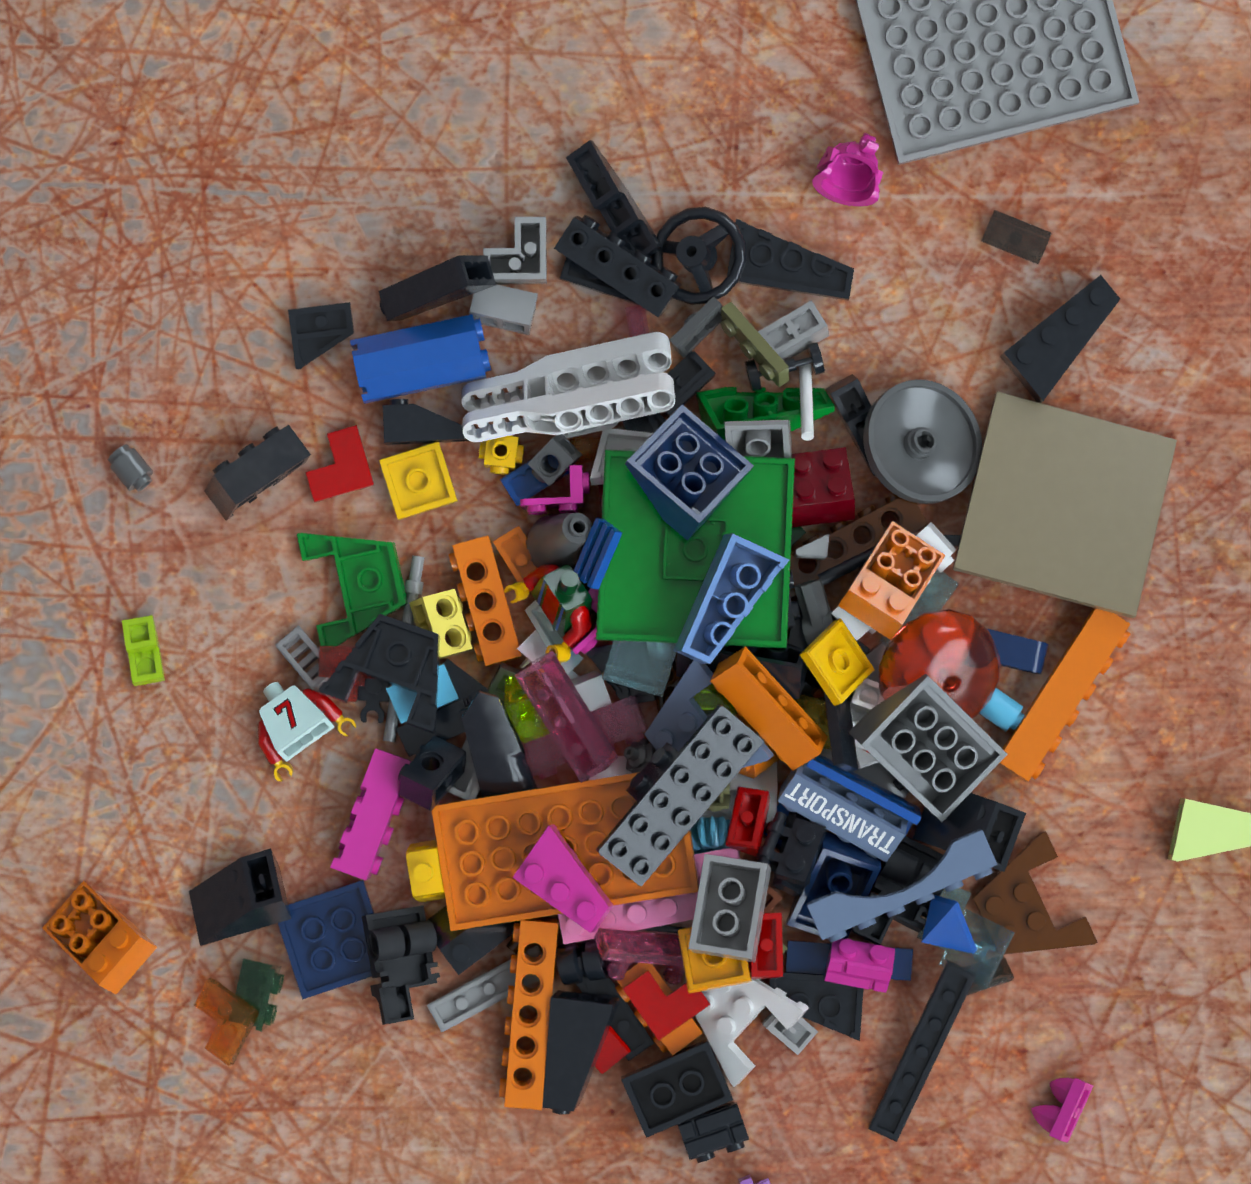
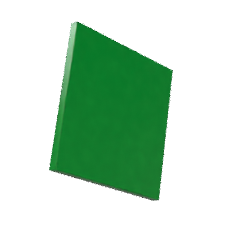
M605 450L602 519H605L621 531L622 536L598 590L596 640L677 643L723 535L733 533L785 557L789 561L775 576L772 584L753 605V609L740 622L724 646L786 649L795 458L743 456L754 467L687 541L661 518L625 465L626 461L636 451Z

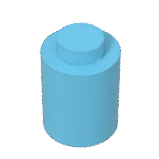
M993 685L975 708L977 713L1005 732L1009 728L1015 730L1025 716L1021 713L1023 709L1021 704Z

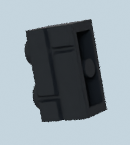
M737 1102L704 1112L678 1124L690 1160L696 1158L697 1163L714 1158V1152L726 1148L727 1153L744 1148V1141L749 1140Z

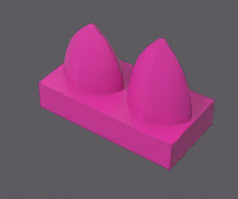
M1059 1078L1050 1082L1052 1093L1063 1104L1062 1108L1054 1105H1040L1031 1109L1034 1118L1044 1130L1050 1133L1049 1136L1066 1143L1070 1140L1093 1088V1085L1077 1078Z

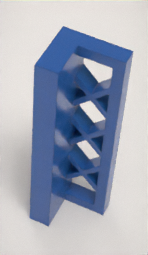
M818 755L806 763V766L908 820L905 836L912 824L917 825L919 823L921 812L918 806L854 772H847L834 766L830 759Z

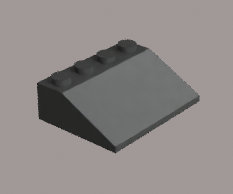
M927 674L870 709L849 731L876 760L941 822L1008 755Z

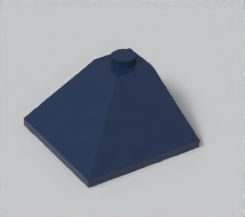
M683 404L625 463L661 518L687 541L754 467L752 463Z

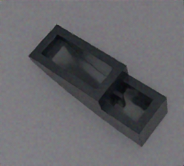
M852 374L825 390L835 405L836 411L873 476H875L867 460L863 441L865 420L872 405L858 378Z

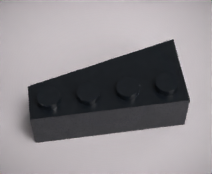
M1100 275L1000 356L1036 402L1042 403L1119 302L1120 297Z
M788 643L786 649L747 647L792 698H800L806 682L807 665L800 654L805 649ZM724 646L711 664L706 665L714 674L720 662L744 647ZM677 653L676 676L683 677L694 660Z

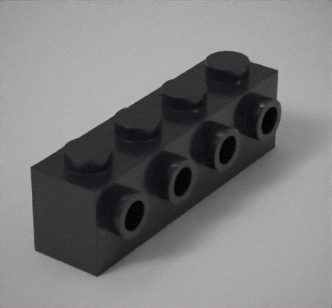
M584 215L583 218L580 216L574 217L554 249L657 317L662 316L682 285L676 281L678 275L664 266L660 270L650 263L652 258L641 250L636 249L633 252L624 246L626 241L617 234L610 232L607 235L599 230L600 224L587 215Z

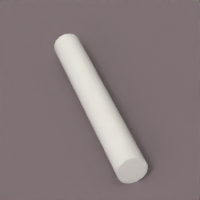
M811 364L799 366L801 438L809 441L814 438Z

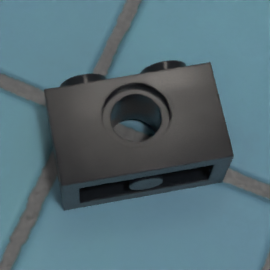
M434 735L426 745L420 746L413 761L410 764H405L398 775V780L400 781L399 795L432 811L465 772L466 751Z

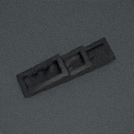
M589 140L566 157L594 209L600 210L611 232L626 241L624 245L626 248L633 252L639 249L650 257L663 248L634 199L592 140Z

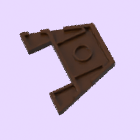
M1046 831L1040 833L1033 842L1023 849L1007 865L1005 872L1000 871L973 897L999 955L1094 945L1098 943L1085 916L1055 929L1029 870L1058 857Z

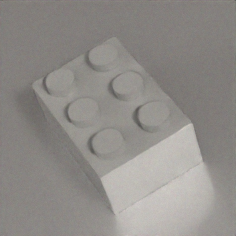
M704 854L688 949L694 953L756 962L771 867L768 864Z

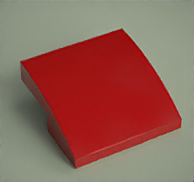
M782 913L763 914L756 962L748 961L751 979L783 977Z

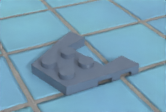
M695 660L690 664L644 734L656 750L662 748L668 742L679 752L706 720L707 715L693 698V696L711 684L710 680L713 673L706 664H701ZM763 742L743 768L768 761L774 756L765 742Z

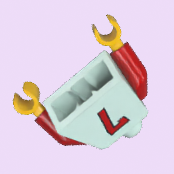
M273 682L263 691L269 702L259 710L262 719L258 724V744L269 764H274V778L277 781L282 782V777L278 773V769L281 767L288 769L292 777L293 767L287 761L335 727L332 722L337 723V730L343 736H348L341 730L343 722L350 721L356 728L354 720L343 717L342 710L328 696L322 695L315 690L307 688L300 691L293 685L284 691L279 682Z

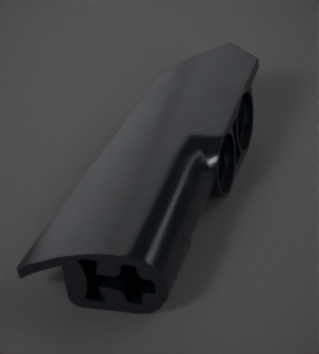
M479 691L462 715V721L482 798L538 789L526 762L523 744L506 705L501 703L499 696Z

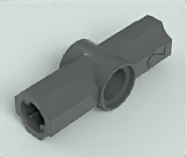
M822 579L806 581L794 587L803 615L801 620L802 629L808 645L834 620H837L832 614L833 610H830Z

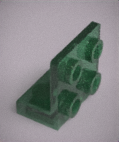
M243 959L230 1021L256 1026V1030L261 1032L268 1026H271V1024H274L278 1005H273L275 994L281 993L285 976L284 974H279L281 966Z

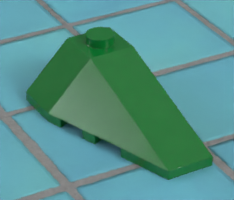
M723 387L697 392L696 394L701 421L725 441V422L790 420L791 431L801 427L800 388H786L783 392H766V387H762L761 390L755 392H737V387ZM812 388L813 421L834 412L835 405L824 388Z

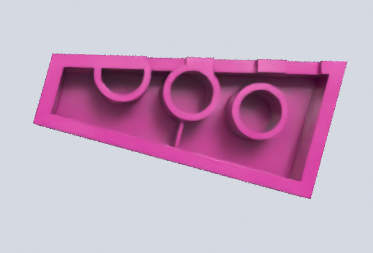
M375 748L360 788L362 790L361 794L357 797L351 811L349 826L347 825L341 837L339 855L337 858L334 857L330 868L363 880L370 879L372 874L378 875L383 861V857L378 856L382 844L388 846L394 828L389 827L392 816H399L405 800L399 795L400 781L398 780V775L405 764H410L411 760Z

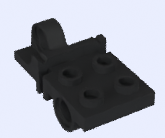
M905 836L888 861L883 863L871 890L878 893V895H886L902 890L919 881L932 870L943 854ZM944 888L933 892L934 896H940ZM871 892L868 896H877V895ZM931 900L917 905L916 901H912L904 905L906 909L904 912L889 918L887 913L875 917L877 923L862 930H859L858 926H854L852 932L864 937L865 940L875 945L882 943L892 920L920 933L926 924V920L920 916L922 915L927 918Z
M424 905L361 916L372 978L381 977V983L371 985L370 987L372 996L379 1003L382 1025L413 1020L414 1014L409 988L437 983V978L440 977V973L431 974V968L438 967V962H434L432 955L437 946V936L432 922L426 921Z

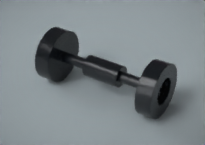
M818 343L808 345L809 358L797 361L794 358L785 360L784 362L789 366V372L796 371V367L811 363L815 375L825 373ZM754 359L745 361V368L752 392L761 390L759 377L763 376L760 370H757Z

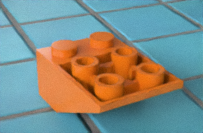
M892 521L838 606L892 640L944 559L945 554Z
M85 881L77 887L42 927L99 986L114 994H117L157 948L139 928Z

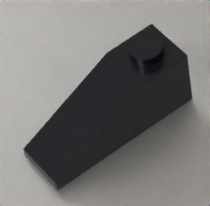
M391 399L390 405H383L384 443L386 445L426 444L438 441L439 443L469 442L463 435L461 424L416 404H408V399Z

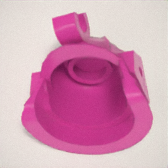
M864 133L859 143L851 141L839 143L834 148L828 146L816 168L820 171L812 180L815 190L825 198L843 205L859 207L876 203L880 192L878 185H880L883 172L878 170V160L875 156V152L879 147V144L875 142L876 138Z

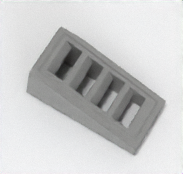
M299 625L275 644L277 649L312 690L318 692L321 685L327 682L336 671L334 666ZM302 638L304 643L290 654L287 650ZM310 648L312 652L297 663L296 660ZM319 658L320 662L306 673L304 670Z

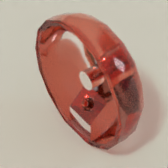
M950 609L927 612L904 624L892 640L888 642L879 664V690L881 696L886 700L927 674L973 719L992 699L1000 679V655L990 632L971 615Z

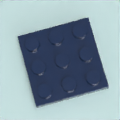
M364 880L288 905L291 919L278 923L302 1000L372 977L361 916L375 913Z

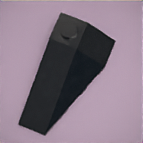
M447 905L428 919L432 922L436 931L437 947L458 975L513 934L514 923L520 924L519 920L450 931Z

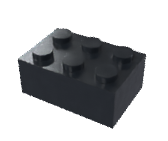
M708 1039L678 1051L673 1056L671 1054L621 1076V1081L646 1138L733 1100Z

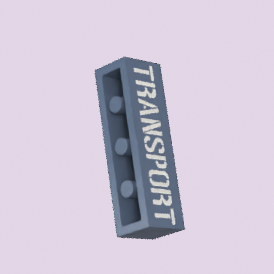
M806 763L794 771L791 770L781 785L777 802L781 803L784 808L801 814L812 823L826 826V829L836 834L839 839L858 846L870 857L879 858L887 862L906 834L908 820L806 766Z

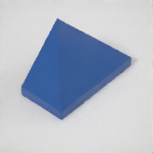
M935 895V898L930 902L921 942L974 954L977 948L958 901Z

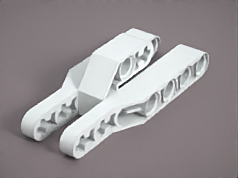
M652 332L547 355L518 372L467 383L462 389V406L468 411L462 420L463 435L472 442H482L524 432L550 435L563 434L566 438L611 429L620 421L668 411L675 404L674 381L670 375L663 373L672 364L669 338L664 333ZM507 388L509 393H504L501 389ZM472 395H477L480 399L475 400ZM508 417L510 422H506L505 419L502 418ZM473 424H478L479 429H475Z

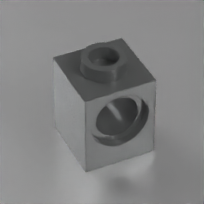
M563 434L553 437L533 457L528 465L532 468V474L537 480L551 486L570 469L569 465H574L582 454ZM548 455H553L557 458L559 463L558 469L549 465Z

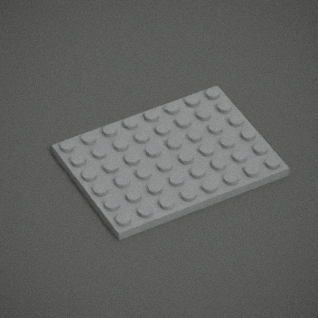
M855 0L898 165L1139 104L1113 0Z

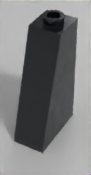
M459 255L378 291L381 299L380 308L387 321H400L496 286V282L487 255Z
M558 990L551 997L543 1108L552 1109V1112L556 1114H570L571 1111L574 1112L580 1105L619 1005V998Z

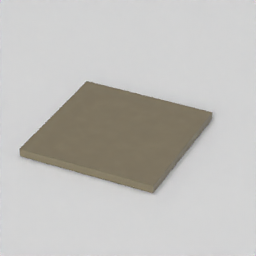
M997 391L992 405L953 570L1134 619L1138 611L1177 440Z

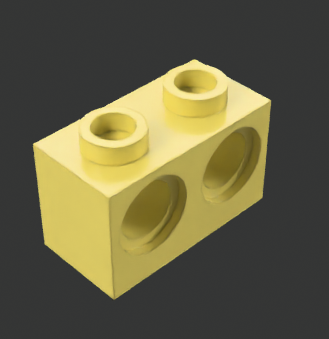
M455 589L428 595L409 603L416 626L439 634V659L473 649L471 645V632L465 624L462 614V602L457 596ZM436 604L440 606L442 616L438 614ZM445 634L449 636L451 640V646L447 644L445 640Z

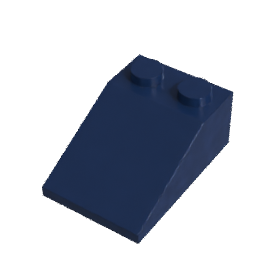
M827 832L812 870L810 884L804 887L803 895L794 897L786 921L787 925L820 936L806 903L833 891L849 895L868 896L881 870L880 859L870 857L858 846L846 843L839 839L837 835ZM852 928L846 930L847 936L843 937L844 939L848 938Z

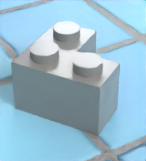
M515 217V248H483V255L488 256L496 284H547L546 217Z

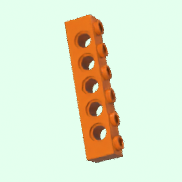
M538 917L520 920V924L514 923L513 942H518V955H511L510 973L516 974L515 986L509 985L507 1004L513 1005L512 1017L506 1016L504 1035L510 1036L509 1048L503 1047L502 1066H506L508 1069L507 1079L501 1078L499 1097L505 1098L504 1107L542 1110L550 1001L553 994L559 918ZM530 943H537L542 947L543 953L538 957H531L526 953L525 947ZM528 974H534L539 978L540 984L535 988H528L524 985L522 979ZM530 1005L537 1010L538 1014L532 1019H526L520 1014V1009L523 1006ZM523 1036L530 1037L535 1045L529 1050H523L517 1044L518 1039ZM524 1067L531 1071L532 1077L526 1081H521L516 1078L514 1072L518 1068Z

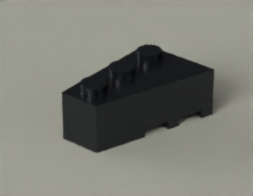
M290 425L281 430L278 426L273 428L262 437L265 441L256 447L253 443L249 444L238 453L239 458L231 464L226 460L213 469L214 475L204 492L226 521L234 516L233 513L236 509L246 502H253L258 498V494L272 485L275 486L306 463L311 454Z

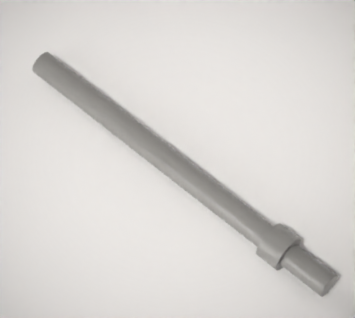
M412 556L409 580H405L404 585L408 604L404 606L402 621L414 625V617L409 603L417 600L418 596L422 595L424 582H421L425 557ZM390 699L383 741L395 742L399 718Z

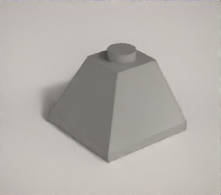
M790 420L725 422L726 442L742 456L791 458Z

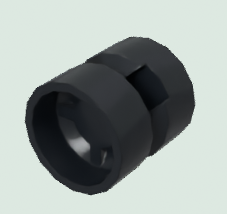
M604 939L586 940L582 943V946H579L578 943L557 946V967L564 985L582 983L585 977L590 981L609 978L610 959Z

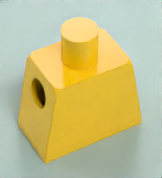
M436 840L410 844L406 851V860L413 898L419 903L445 899Z

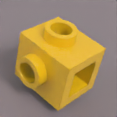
M510 435L480 442L479 459H484V467L490 468V473L508 475L509 470H516L517 463L522 464L524 445H519V437ZM504 445L507 448V453L504 456L496 455L495 449L497 446Z

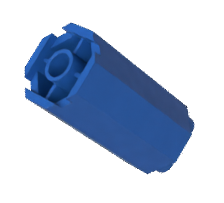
M473 314L350 340L351 347L354 350L352 351L359 388L362 387L363 393L367 392V394L361 395L364 404L487 378L486 372L492 370L487 349L481 350L479 344L480 341L485 340L480 318L474 319Z

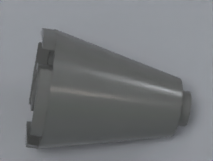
M581 513L549 514L538 519L528 531L526 547L532 557L531 561L537 568L544 564L557 565L559 568L568 564L574 571L592 528L591 521Z

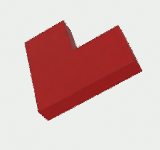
M357 425L327 433L335 464L305 472L315 503L374 486Z
M649 970L623 988L658 1041L711 1005L702 991L689 994L687 982L666 996Z

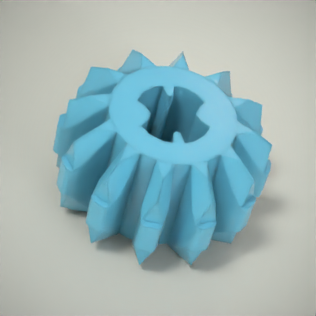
M713 816L709 818L700 817L690 829L694 855L730 848L726 846V840L731 820H725L723 816L719 818Z

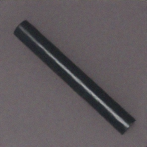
M876 545L818 574V578L822 579L823 586L862 567Z

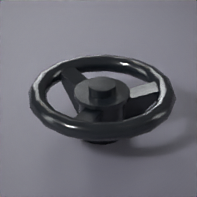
M709 207L687 208L671 216L657 232L656 237L663 248L651 256L652 265L661 270L663 267V253L677 256L684 268L693 274L700 292H690L679 288L673 299L690 305L706 304L713 296L719 299L727 295L740 280L746 264V242L738 225L724 212ZM706 219L719 224L699 237L687 236L680 242L667 241V238L678 226L689 220ZM729 235L734 245V263L730 274L719 286L713 288L709 271L715 266L717 261L716 246Z

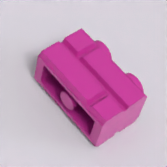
M844 938L831 943L824 981L886 993L893 971L895 948Z

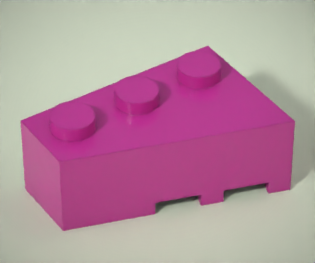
M555 824L547 827L513 876L515 880L590 933L598 929L614 906L593 876L578 859L574 850L567 844Z

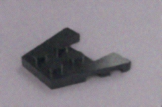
M379 614L356 642L354 649L345 660L338 664L335 668L336 671L327 682L321 685L318 692L347 703L358 673L416 692L417 696L406 723L435 734L440 636L429 630Z

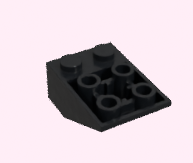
M970 793L943 822L924 806L913 839L946 851L952 840L977 829H982L997 862V865L992 868L1005 872L1026 813Z
M271 849L237 859L189 891L200 946L291 919L280 866Z

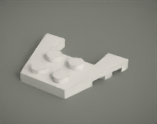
M751 979L752 982L702 991L711 1005L695 1015L733 1087L738 1085L755 1067L752 1061L734 1043V1040L758 1014L767 1007L788 1030L809 1009L806 1004L801 1001L796 1003L786 997V992L778 987L773 989L760 981V979Z

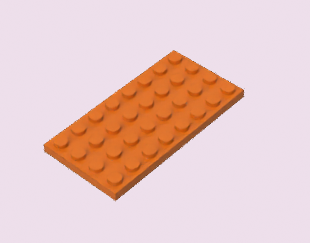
M637 773L436 805L432 810L450 931L563 914L513 878L549 825L555 824L567 844L574 850L578 859L593 876L613 905L698 892L699 880L691 831H688L644 885L639 886L596 850L635 804L636 800L626 790Z

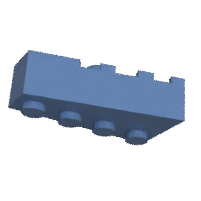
M733 533L724 534L673 651L701 664H711L733 635L737 626L744 617H747L753 609V605L763 592H766L772 584V580L785 567L789 559Z

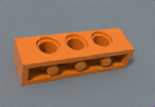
M489 536L452 545L454 552L448 555L453 572L459 570L462 583H458L457 588L461 602L468 601L470 613L465 614L469 631L476 630L479 643L473 645L478 662L484 661L485 666L488 667L522 657V653L517 649L519 643ZM475 563L481 564L485 568L483 578L478 581L471 580L467 575L468 568ZM483 593L489 594L493 598V605L487 611L479 610L475 603L476 598ZM491 623L498 624L502 630L500 638L495 641H489L484 636L485 627Z

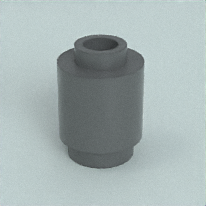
M125 444L109 456L108 461L111 463V470L129 491L136 489L139 492L152 482L150 476L153 474V470L135 448L131 449Z

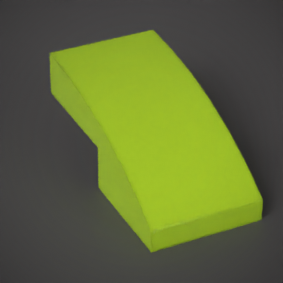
M153 615L122 620L125 647L129 657L133 685L139 686L165 681Z

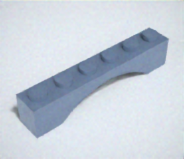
M977 829L952 840L934 868L919 881L902 890L877 896H857L833 891L806 904L821 939L828 938L831 943L847 936V929L858 926V929L862 930L877 923L875 917L887 913L889 918L906 910L904 905L912 901H916L917 905L935 898L933 892L945 888L946 892H950L964 885L962 880L974 875L975 880L988 876L993 873L991 868L996 866L997 862L983 830Z

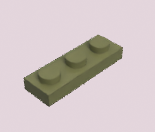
M732 302L721 308L722 322H720L723 331L730 338L734 336L740 343L739 346L748 359L753 358L759 364V370L768 381L773 380L779 388L789 381V366Z

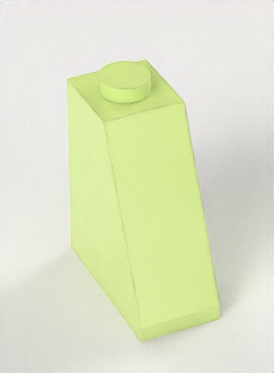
M1180 799L1168 860L1183 861L1251 846V813L1189 799Z

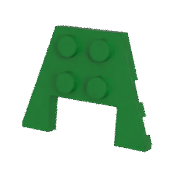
M308 533L297 534L302 561L334 555L346 609V619L316 625L322 653L330 652L369 628L379 614L388 616L408 604L394 542Z

